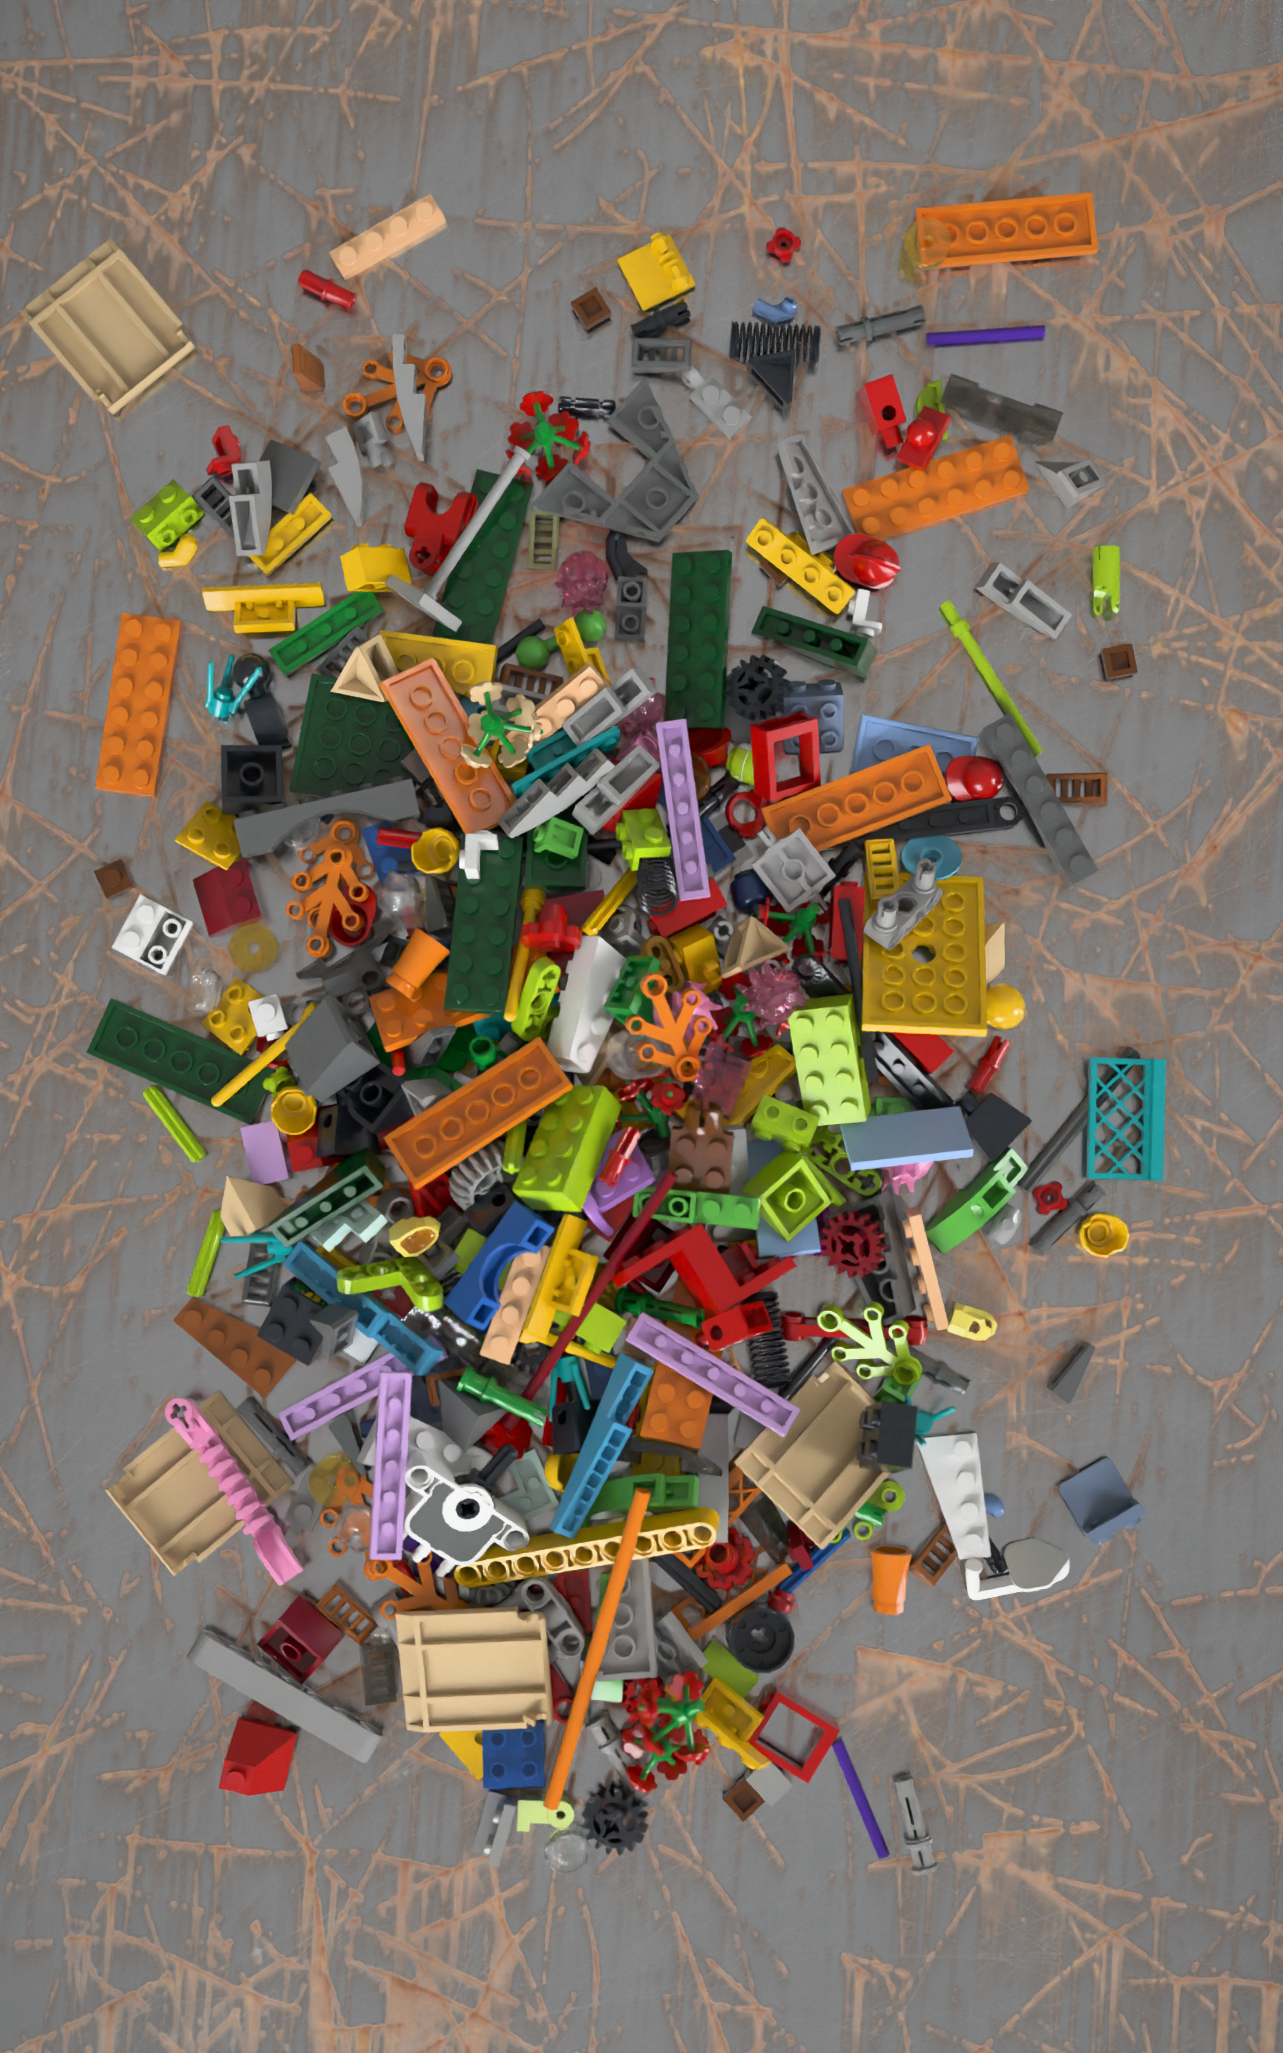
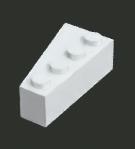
M582 936L580 949L575 950L572 961L568 960L566 973L569 976L566 988L561 990L558 1000L561 1009L559 1017L553 1020L547 1044L548 1050L560 1068L566 1072L589 1073L614 1019V1016L603 1006L627 959L600 936Z
M377 1417L356 1460L359 1463L374 1466ZM409 1417L408 1453L414 1450H422L451 1468L453 1474L461 1471H471L474 1467L481 1471L493 1457L490 1453L473 1445L464 1452L443 1431L413 1417ZM417 1468V1469H414L413 1471H414V1472H419V1471H422L423 1468Z

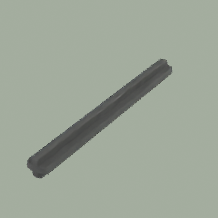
M1127 1047L1119 1058L1140 1059L1141 1055L1134 1048ZM1115 1064L1120 1070L1125 1066L1124 1064ZM1134 1065L1128 1068L1123 1074L1126 1076ZM1110 1067L1101 1078L1104 1085L1116 1072ZM1119 1077L1108 1088L1111 1092H1113L1116 1089V1087L1120 1084V1082L1122 1081L1121 1077ZM1097 1084L1098 1092L1101 1089V1087ZM1105 1091L1096 1099V1107L1098 1109L1109 1097ZM1088 1096L1018 1181V1185L1023 1190L1029 1193L1033 1191L1088 1123Z

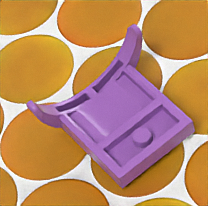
M624 1129L610 1136L583 1205V1210L606 1236L612 1235L614 1230L602 1213L656 1181L637 1144L629 1157L632 1161L630 1164L627 1163L616 1187H611L598 1179L610 1156L609 1150H614Z

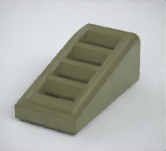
M530 509L527 569L557 571L559 516ZM536 518L553 519V525L535 524ZM535 530L553 531L552 537L535 536ZM534 542L552 543V549L534 548ZM534 554L552 555L551 561L534 560Z

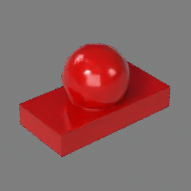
M924 405L917 419L912 420L908 425L907 438L896 457L898 462L924 472L952 420L950 415Z

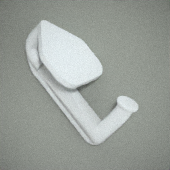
M1035 1538L1013 1542L1004 1551L1010 1575L980 1580L979 1573L983 1569L982 1563L974 1558L966 1560L967 1593L971 1599L981 1600L1020 1591L1031 1592L1049 1588L1052 1584L1065 1578L1069 1573V1555Z

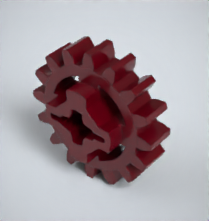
M854 1210L850 1214L844 1211L838 1214V1217L831 1218L828 1221L830 1225L822 1229V1232L827 1235V1237L820 1240V1244L827 1246V1249L822 1252V1256H830L831 1260L827 1265L830 1267L836 1264L839 1275L847 1270L849 1278H853L857 1273L860 1277H864L869 1271L873 1272L878 1268L877 1263L885 1259V1256L880 1252L887 1248V1244L881 1243L880 1239L886 1234L885 1232H877L876 1228L880 1223L877 1221L871 1224L869 1222L870 1214L868 1213L860 1218L858 1210Z

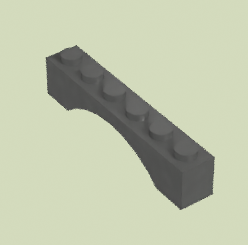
M1009 713L984 727L979 733L992 758L1001 766L1004 774L1027 808L1044 842L1050 860L1065 888L1068 889L1098 872V868L1012 715Z
M404 776L387 779L388 784L377 787L375 783H367L358 786V791L346 793L345 789L336 790L328 793L329 798L317 800L316 796L306 797L298 800L299 805L287 807L286 803H280L270 806L269 812L257 814V810L242 812L239 814L240 818L233 820L243 858L273 852L281 841L294 829L312 819L327 814L342 812L361 813L379 818L389 824L420 818L412 778L405 780Z

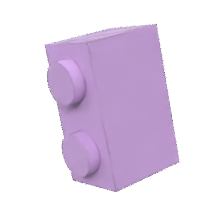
M272 1120L240 1128L252 1182L268 1185L293 1179L290 1155L287 1153L285 1144L287 1142L286 1133L279 1131Z

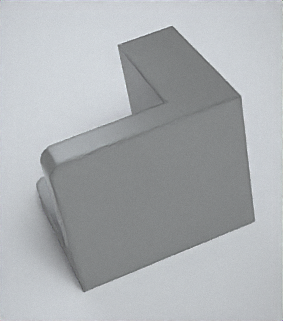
M772 1761L766 1768L753 1771L748 1769L745 1772L746 1781L770 1807L793 1787L792 1778L784 1770L780 1771Z

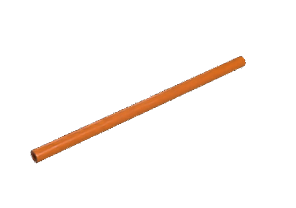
M636 1488L543 1803V1806L549 1810H558L651 1495V1492L644 1488Z

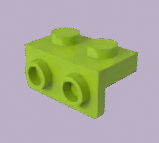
M172 479L150 501L142 506L130 520L160 552H164L204 515V511Z
M645 808L622 811L621 822L616 824V838L622 843L623 859L628 860L631 871L638 870L640 858L670 857L671 845L658 809Z
M763 1095L749 1130L753 1131L754 1136L761 1140L770 1142L772 1139L782 1143V1147L789 1152L798 1154L801 1151L805 1153L818 1125L819 1117L768 1095Z

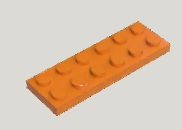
M1092 192L916 208L914 212L920 270L1096 254L1098 251Z
M1010 434L931 460L924 472L909 467L842 489L841 494L855 532L883 541L1027 494L1030 489Z
M121 613L95 783L97 790L156 798L182 630V622L180 620Z
M429 659L381 681L380 687L465 835L473 834V832L478 830L488 831L498 826L497 821L517 800L493 759L488 768L483 766L476 768L470 766L464 760L465 757L461 755V746L463 744L469 745L472 748L477 747L478 744L475 742L474 737H470L467 734V730L470 727L468 716L435 659ZM484 747L482 752L490 756L488 750Z
M928 744L762 808L761 812L766 825L777 840L788 836L795 829L800 828L814 848L821 852L948 803L952 798L931 745Z
M518 945L513 946L510 982ZM530 948L521 994L531 966L538 959L547 957L546 952L538 951L537 948ZM448 969L429 975L410 998L395 988L368 997L386 1052L410 1045L429 1030L456 1025L458 1028L493 1016V1014L445 1011L444 1001ZM558 984L556 986L554 994L560 992ZM540 994L533 1001L538 1000Z
M539 1036L383 1138L417 1190L573 1089V1086Z
M678 1275L672 1303L698 1308ZM670 1311V1312H672V1313H676V1314L682 1315V1313ZM667 1320V1328L697 1345L695 1334L703 1331L702 1327L696 1328L691 1325ZM710 1348L705 1350L721 1360L723 1350L715 1352ZM658 1360L640 1436L700 1451L713 1394Z

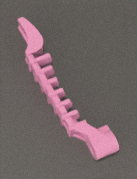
M184 1397L171 1400L165 1408L167 1421L174 1426L191 1449L198 1450L201 1455L199 1461L207 1464L210 1469L208 1472L209 1476L215 1477L220 1484L217 1487L218 1490L224 1491L229 1498L226 1501L229 1506L233 1505L238 1512L235 1515L236 1519L244 1521L247 1526L243 1530L245 1535L251 1533L255 1538L252 1541V1545L275 1581L280 1586L302 1572L304 1569L287 1544L280 1526L276 1525L273 1520L274 1516L272 1513L269 1514L264 1506L265 1502L263 1499L260 1500L255 1492L254 1485L251 1486L247 1480L245 1471L242 1472L237 1464V1459L227 1449L228 1445L223 1443L218 1435L219 1431L206 1419L200 1407L193 1399ZM181 1406H186L187 1408L184 1412L185 1417H178L177 1415Z

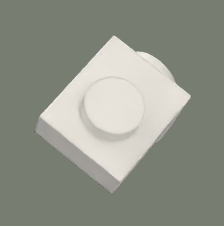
M858 589L856 598L852 597L848 605L847 615H852L850 630L856 631L857 636L873 638L874 635L880 634L882 623L865 620L870 591Z
M485 830L466 834L465 850H460L459 866L464 868L467 879H479L480 850H498L499 843L496 834Z
M278 994L248 1002L258 1037L266 1036L267 1041H271L284 1035V1030L290 1029Z

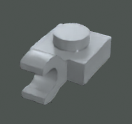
M370 412L352 424L360 451L368 453V461L371 468H376L380 464H382L383 468H387L393 464L391 453L383 446V443L388 439L379 412Z

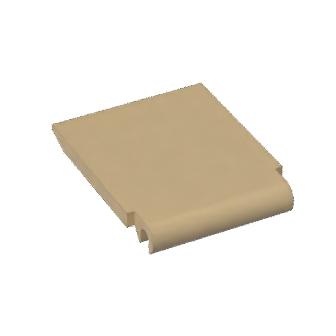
M111 238L19 311L93 401L99 398L112 415L195 349L192 342L182 332L185 328L183 323Z
M835 1360L817 1378L814 1375L810 1376L789 1400L791 1404L801 1410L786 1436L782 1437L765 1426L734 1461L821 1550L836 1537L889 1475V1472L859 1468L860 1460H857L856 1452L858 1443L862 1442L863 1430L859 1427L860 1415L862 1411H865V1407L878 1402Z
M219 1390L199 1405L206 1419L219 1431L218 1435L223 1443L228 1445L227 1449L231 1455L237 1459V1464L242 1472L245 1471L247 1480L251 1486L254 1485L255 1492L260 1500L263 1499L265 1507L295 1484ZM174 1427L124 1467L123 1470L126 1474L105 1491L173 1576L194 1559L200 1563L245 1525L242 1519H236L235 1515L238 1512L233 1505L229 1506L226 1501L229 1498L225 1492L218 1490L217 1487L220 1484L216 1478L209 1476L208 1472L210 1469L207 1464L199 1461L201 1455L198 1450L191 1449Z
M518 1607L396 1612L407 1730L417 1732L520 1729L527 1728L528 1724L535 1726L536 1721L540 1719H546L548 1726L553 1724L554 1714L545 1614L541 1612H519Z

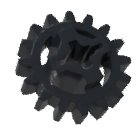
M750 655V663L742 659L740 660L742 668L740 670L735 668L731 670L735 677L734 679H727V683L732 685V689L726 691V695L733 698L728 704L736 709V714L742 717L745 716V718L754 721L756 718L765 721L766 713L774 717L776 716L774 708L776 706L781 708L785 706L781 699L782 697H789V693L784 691V687L790 685V681L783 678L787 674V670L780 667V662L765 655H761L760 658ZM764 669L770 672L772 676L771 678H769L768 674L764 672ZM744 698L748 699V702L752 704V707L747 705Z
M609 1785L605 1793L598 1789L594 1797H590L586 1805L588 1807H585L582 1812V1816L587 1819L583 1822L582 1828L590 1829L586 1838L587 1840L593 1838L597 1840L595 1844L596 1849L604 1845L606 1846V1854H610L611 1850L616 1848L618 1855H622L625 1847L632 1852L636 1843L640 1844L645 1837L643 1833H646L649 1824L644 1822L649 1813L640 1810L644 1804L643 1800L638 1802L633 1800L636 1794L634 1791L626 1795L624 1786H621L619 1791L615 1792L613 1786ZM620 1814L621 1816L619 1817L617 1823L615 1822L613 1826H610L613 1818H616L617 1815Z

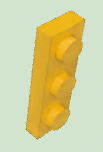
M310 493L299 503L293 515L288 513L269 531L265 554L248 557L269 577L333 516Z

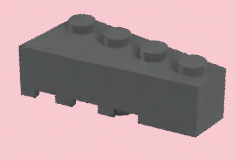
M891 1188L846 1206L827 1217L829 1221L835 1216L838 1217V1214L844 1211L850 1214L854 1210H858L860 1218L868 1213L870 1214L869 1222L871 1224L877 1221L880 1223L876 1228L877 1232H885L886 1235L880 1239L881 1243L887 1244V1248L880 1252L885 1256V1259L877 1263L878 1268L873 1272L869 1271L864 1277H860L858 1273L854 1276L866 1304L877 1302L882 1305L884 1309L881 1318L882 1326L888 1325L895 1320H901L916 1310ZM870 1310L871 1314L878 1315L876 1311Z

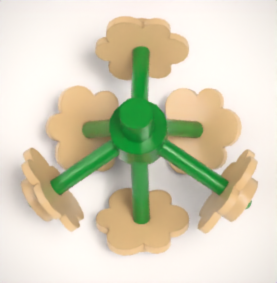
M483 681L473 685L470 688V700L486 705L487 711H482L481 714H471L468 718L470 727L467 730V734L475 738L478 746L472 748L469 745L463 744L461 746V755L465 757L464 760L470 766L488 768L492 758L482 751L489 740L495 741L499 738L503 745L501 747L502 753L499 754L498 760L503 762L506 768H511L523 762L526 758L525 754L532 749L533 740L539 741L540 735L544 732L541 729L542 723L536 722L537 713L532 714L535 706L531 700H525L522 694L509 698L506 702L509 712L500 716L494 713L492 702L501 698L503 685L498 682L492 683L491 681ZM506 720L515 721V724L506 723ZM506 729L531 733L529 743L523 742L521 738H516L512 742L503 733Z

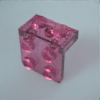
M720 1034L717 1042L711 1041L708 1046L704 1068H699L692 1095L696 1097V1101H703V1111L705 1112L709 1109V1101L721 1105L723 1118L730 1121L752 1063L724 1053L726 1036Z

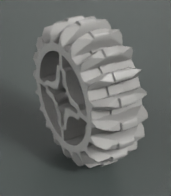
M497 1139L494 1143H488L460 1161L458 1167L452 1169L453 1175L448 1179L451 1184L449 1189L455 1202L463 1210H467L499 1183L505 1182L514 1187L519 1172L509 1174L502 1167L506 1141L502 1142L500 1139ZM524 1154L522 1157V1165L525 1160Z

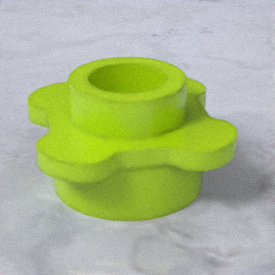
M280 1066L276 1069V1072L264 1080L263 1087L266 1090H270L272 1092L271 1096L274 1098V1095L282 1088L295 1085L296 1078L288 1074V1069L285 1066Z

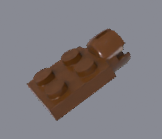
M703 1101L691 1102L686 1108L685 1124L673 1126L671 1129L669 1170L678 1176L671 1188L729 1194L734 1132L727 1131L722 1127L723 1109L721 1105L709 1101V1109L706 1110L705 1117L702 1116Z

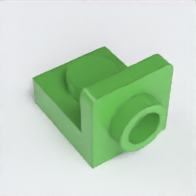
M552 817L536 826L533 833V840L535 841L533 851L540 853L546 849L574 859L578 855L584 828Z
M873 1097L868 1117L911 1112V1102L906 1097Z
M921 1374L916 1382L909 1385L897 1382L893 1376H886L874 1399L879 1402L886 1401L904 1404V1397L908 1395L910 1399L912 1398L923 1374Z

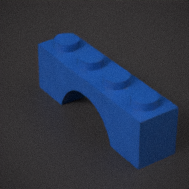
M514 1201L444 1303L464 1322L484 1331L501 1307L498 1297V1281L505 1266L518 1255L524 1253L537 1254L555 1228L530 1208Z

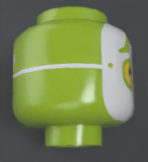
M741 743L737 748L733 747L727 758L726 768L730 770V775L733 778L754 785L751 744Z

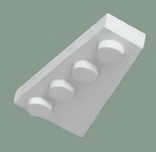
M977 1433L924 1438L926 1441L925 1446H921L917 1442L959 1558L991 1557Z

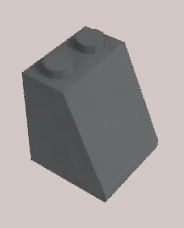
M331 995L326 996L285 1044L290 1056L287 1058V1061L301 1079L298 1081L300 1089L306 1096L309 1097L311 1095L320 1102H323L381 1063L359 1017Z

